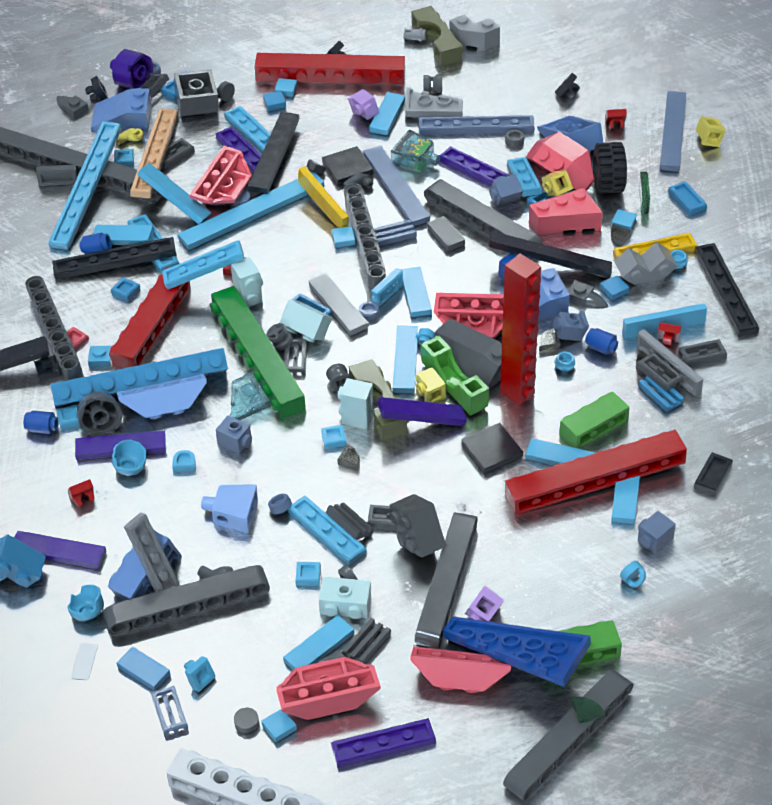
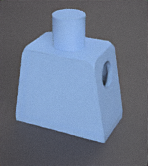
M220 485L216 497H202L201 509L212 511L213 523L215 525L249 533L258 501L257 485Z

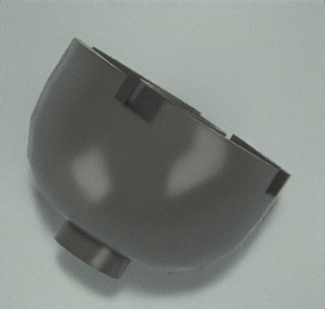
M92 392L80 400L77 406V420L87 435L93 437L107 436L106 432H110L113 429L115 431L122 421V410L118 401L112 395L105 392Z

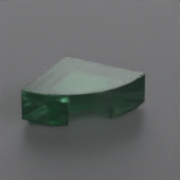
M572 697L571 703L579 723L604 718L603 709L595 701L585 697Z

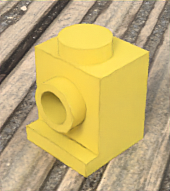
M702 116L695 129L702 139V145L714 147L720 146L726 129L718 119Z
M566 170L554 171L542 177V186L548 196L556 197L573 189ZM560 177H561V179H562V182H563L564 186H561V183H560V180H559Z
M433 368L421 371L415 376L417 382L416 390L420 396L425 398V402L437 403L446 399V383Z

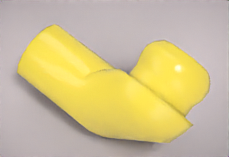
M129 128L119 134L116 143L120 145L126 141L138 142L143 139V131L139 128Z

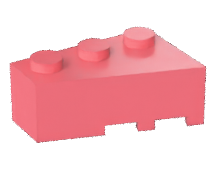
M582 188L530 204L529 224L537 235L563 234L564 230H575L577 233L582 232V229L594 228L595 231H601L603 212L587 191Z

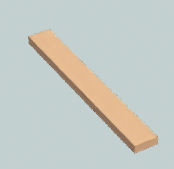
M159 109L137 173L148 163H151L160 171L178 118V110ZM136 173L130 190L131 197L151 198L154 188Z

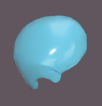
M123 440L116 444L112 454L113 468L118 473L126 476L139 474L146 464V449L134 440Z
M86 584L81 587V592L78 595L71 594L70 603L67 606L70 616L83 622L97 617L104 608V600L100 588L94 584Z

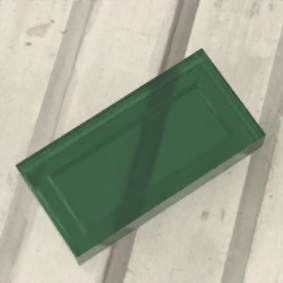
M640 172L639 177L641 213H648L650 207V188L647 172Z

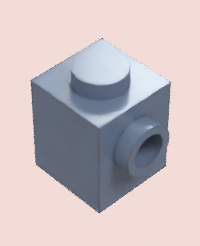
M516 174L507 177H497L493 180L489 190L492 200H495L497 207L519 201L523 192Z
M229 415L215 429L217 445L237 454H240L252 442L250 425Z
M657 511L648 519L645 518L638 526L637 541L644 548H648L656 554L674 539L676 523Z

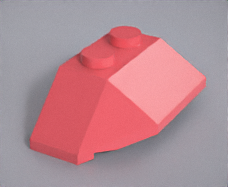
M561 132L536 141L525 156L527 160L549 174L554 171L566 170L573 190L584 188L587 191L595 181L590 151Z
M223 146L189 194V198L216 206L235 203L252 178L242 151Z
M436 292L433 313L442 324L449 319H453L495 339L502 332L504 294Z
M413 646L410 655L411 662L433 686L447 691L463 689L468 693L484 692L511 671V665L478 653Z
M341 657L295 668L284 679L282 684L276 687V693L282 712L310 720L357 709L379 691L381 686L374 665H366L357 660Z

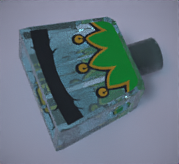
M410 129L391 149V160L399 168L420 172L427 164L437 166L440 162V155L434 153L433 141Z

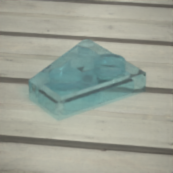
M252 372L232 381L231 417L242 420L271 406L269 399Z

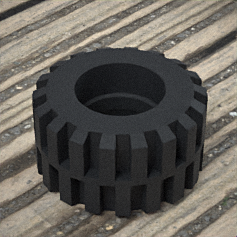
M622 142L596 143L593 151V174L595 177V188L599 194L624 192L627 184V159Z

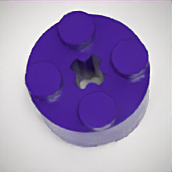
M123 49L110 62L114 84L128 89L140 88L148 80L150 73H153L151 57L140 52Z

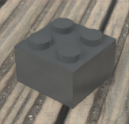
M212 69L174 73V90L181 116L218 112V92Z
M412 494L389 504L392 511L390 518L397 527L399 533L397 534V540L401 547L420 557H424L447 546L434 503L416 494Z

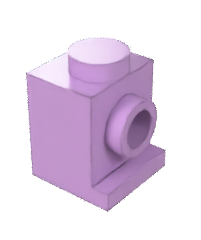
M364 89L347 98L354 115H361L368 120L380 112L374 96Z
M484 586L465 613L469 616L467 619L489 622L504 599Z

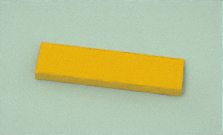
M305 166L298 168V183L337 228L348 227L349 216Z
M685 233L613 248V255L617 259L628 248L642 255L656 242L669 249L670 252L682 250L685 253L694 252L695 246L698 245L691 233Z

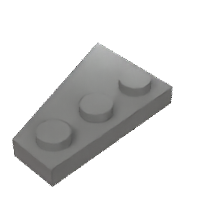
M406 88L405 117H456L463 115V99L445 95L437 97L429 95L428 91L419 93L414 92L413 88Z

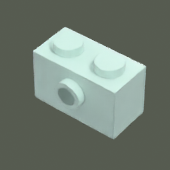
M246 257L241 261L231 264L233 286H235L246 305L250 307L262 303L261 286L263 285V279L251 257Z
M289 299L279 323L284 324L287 331L294 334L300 332L303 334L302 338L314 342L315 340H324L333 317L300 301Z
M347 378L344 386H340L338 391V399L341 401L338 413L341 415L342 424L368 429L374 411L373 384Z
M323 577L319 595L320 614L368 619L371 601V581Z

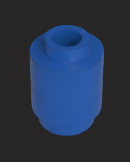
M101 232L83 236L79 246L82 253L88 254L111 249L112 243L110 236L107 233L103 234Z
M591 328L585 338V344L589 345V348L605 355H610L611 352L614 353L619 344L616 335L599 328Z
M32 410L25 413L23 426L25 430H29L31 433L52 434L58 428V417H55L54 412Z

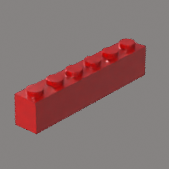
M163 274L158 276L155 285L149 289L147 297L139 304L137 312L130 318L125 330L121 331L115 345H112L110 348L109 356L111 357L113 367L124 369L139 366L143 363L191 289L190 281L167 290Z

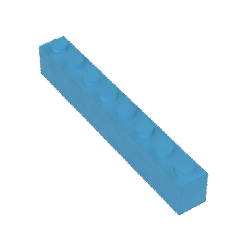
M224 348L53 383L50 384L54 405L57 407L80 402L87 394L92 392H105L113 395L120 391L200 374L207 375L228 370Z

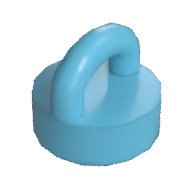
M632 561L620 572V578L630 587L636 588L644 582L646 572L638 561ZM640 574L639 579L636 582H633V579H635Z

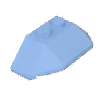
M204 374L120 391L117 392V396L121 403L145 418L157 419L163 417L165 413L180 414L184 412V409L190 408L207 381Z

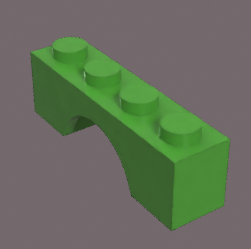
M440 336L421 344V363L427 369L433 368L446 383V390L462 405L470 416L489 406V388L477 375L468 378L463 374L454 359L452 349Z

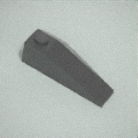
M453 319L447 320L435 332L452 349L454 359L465 376L471 378L477 375L489 390L501 380L502 344L499 341Z

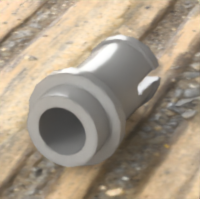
M423 27L420 29L404 28V40H419L423 42V40L427 39V30L423 29Z

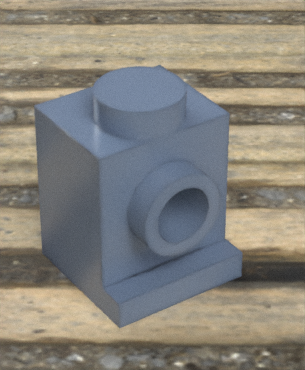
M580 311L579 314L559 312L553 320V328L558 339L582 341L589 328V323L584 311Z

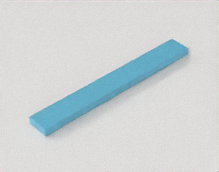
M102 121L48 242L50 248L69 251L122 130L121 124Z
M311 172L319 183L325 187L324 181L315 172ZM298 179L268 192V194H263L179 233L178 239L188 250H191L309 194L298 183Z

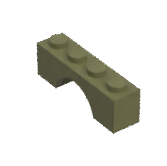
M432 6L411 11L413 29L423 27V29L427 30V36L436 39L434 41V58L442 67L460 62L463 46L461 42L457 41L454 33L448 29L446 22L442 21L439 13Z
M373 359L348 366L351 379L373 384V398L377 401L379 397L399 399L397 395H393L390 382L388 380L385 381L382 368L377 366ZM379 407L373 411L374 427L382 441L407 433V423L409 421L382 418Z

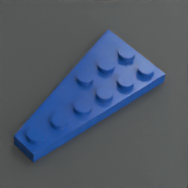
M452 617L443 629L445 639L565 687L591 645L589 635Z

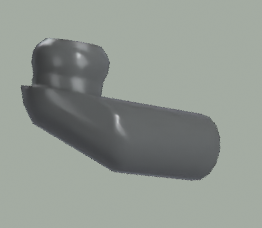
M355 173L343 185L346 187L348 184L356 183L360 186H365V188H371L374 182L368 174Z
M202 565L198 569L197 575L205 579L234 570L231 566H222L211 570Z

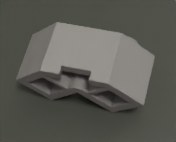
M464 14L449 20V30L454 33L455 38L458 42H461L463 48L475 46L477 50L485 51L500 45V26L491 18L474 23Z
M658 242L654 243L642 255L628 248L614 261L622 278L634 285L663 280L678 267L670 250Z

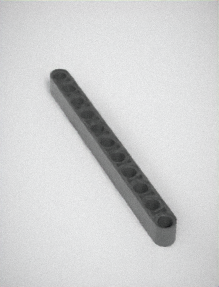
M0 127V154L36 166L76 165L79 175L88 154ZM108 161L97 185L131 195L130 190L137 169ZM154 189L151 198H137L156 203L163 195Z

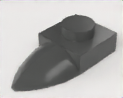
M76 95L74 97L57 96L58 106L73 118L89 109L88 103Z
M575 280L568 289L569 301L590 308L608 307L607 302L599 294L595 293L594 287Z

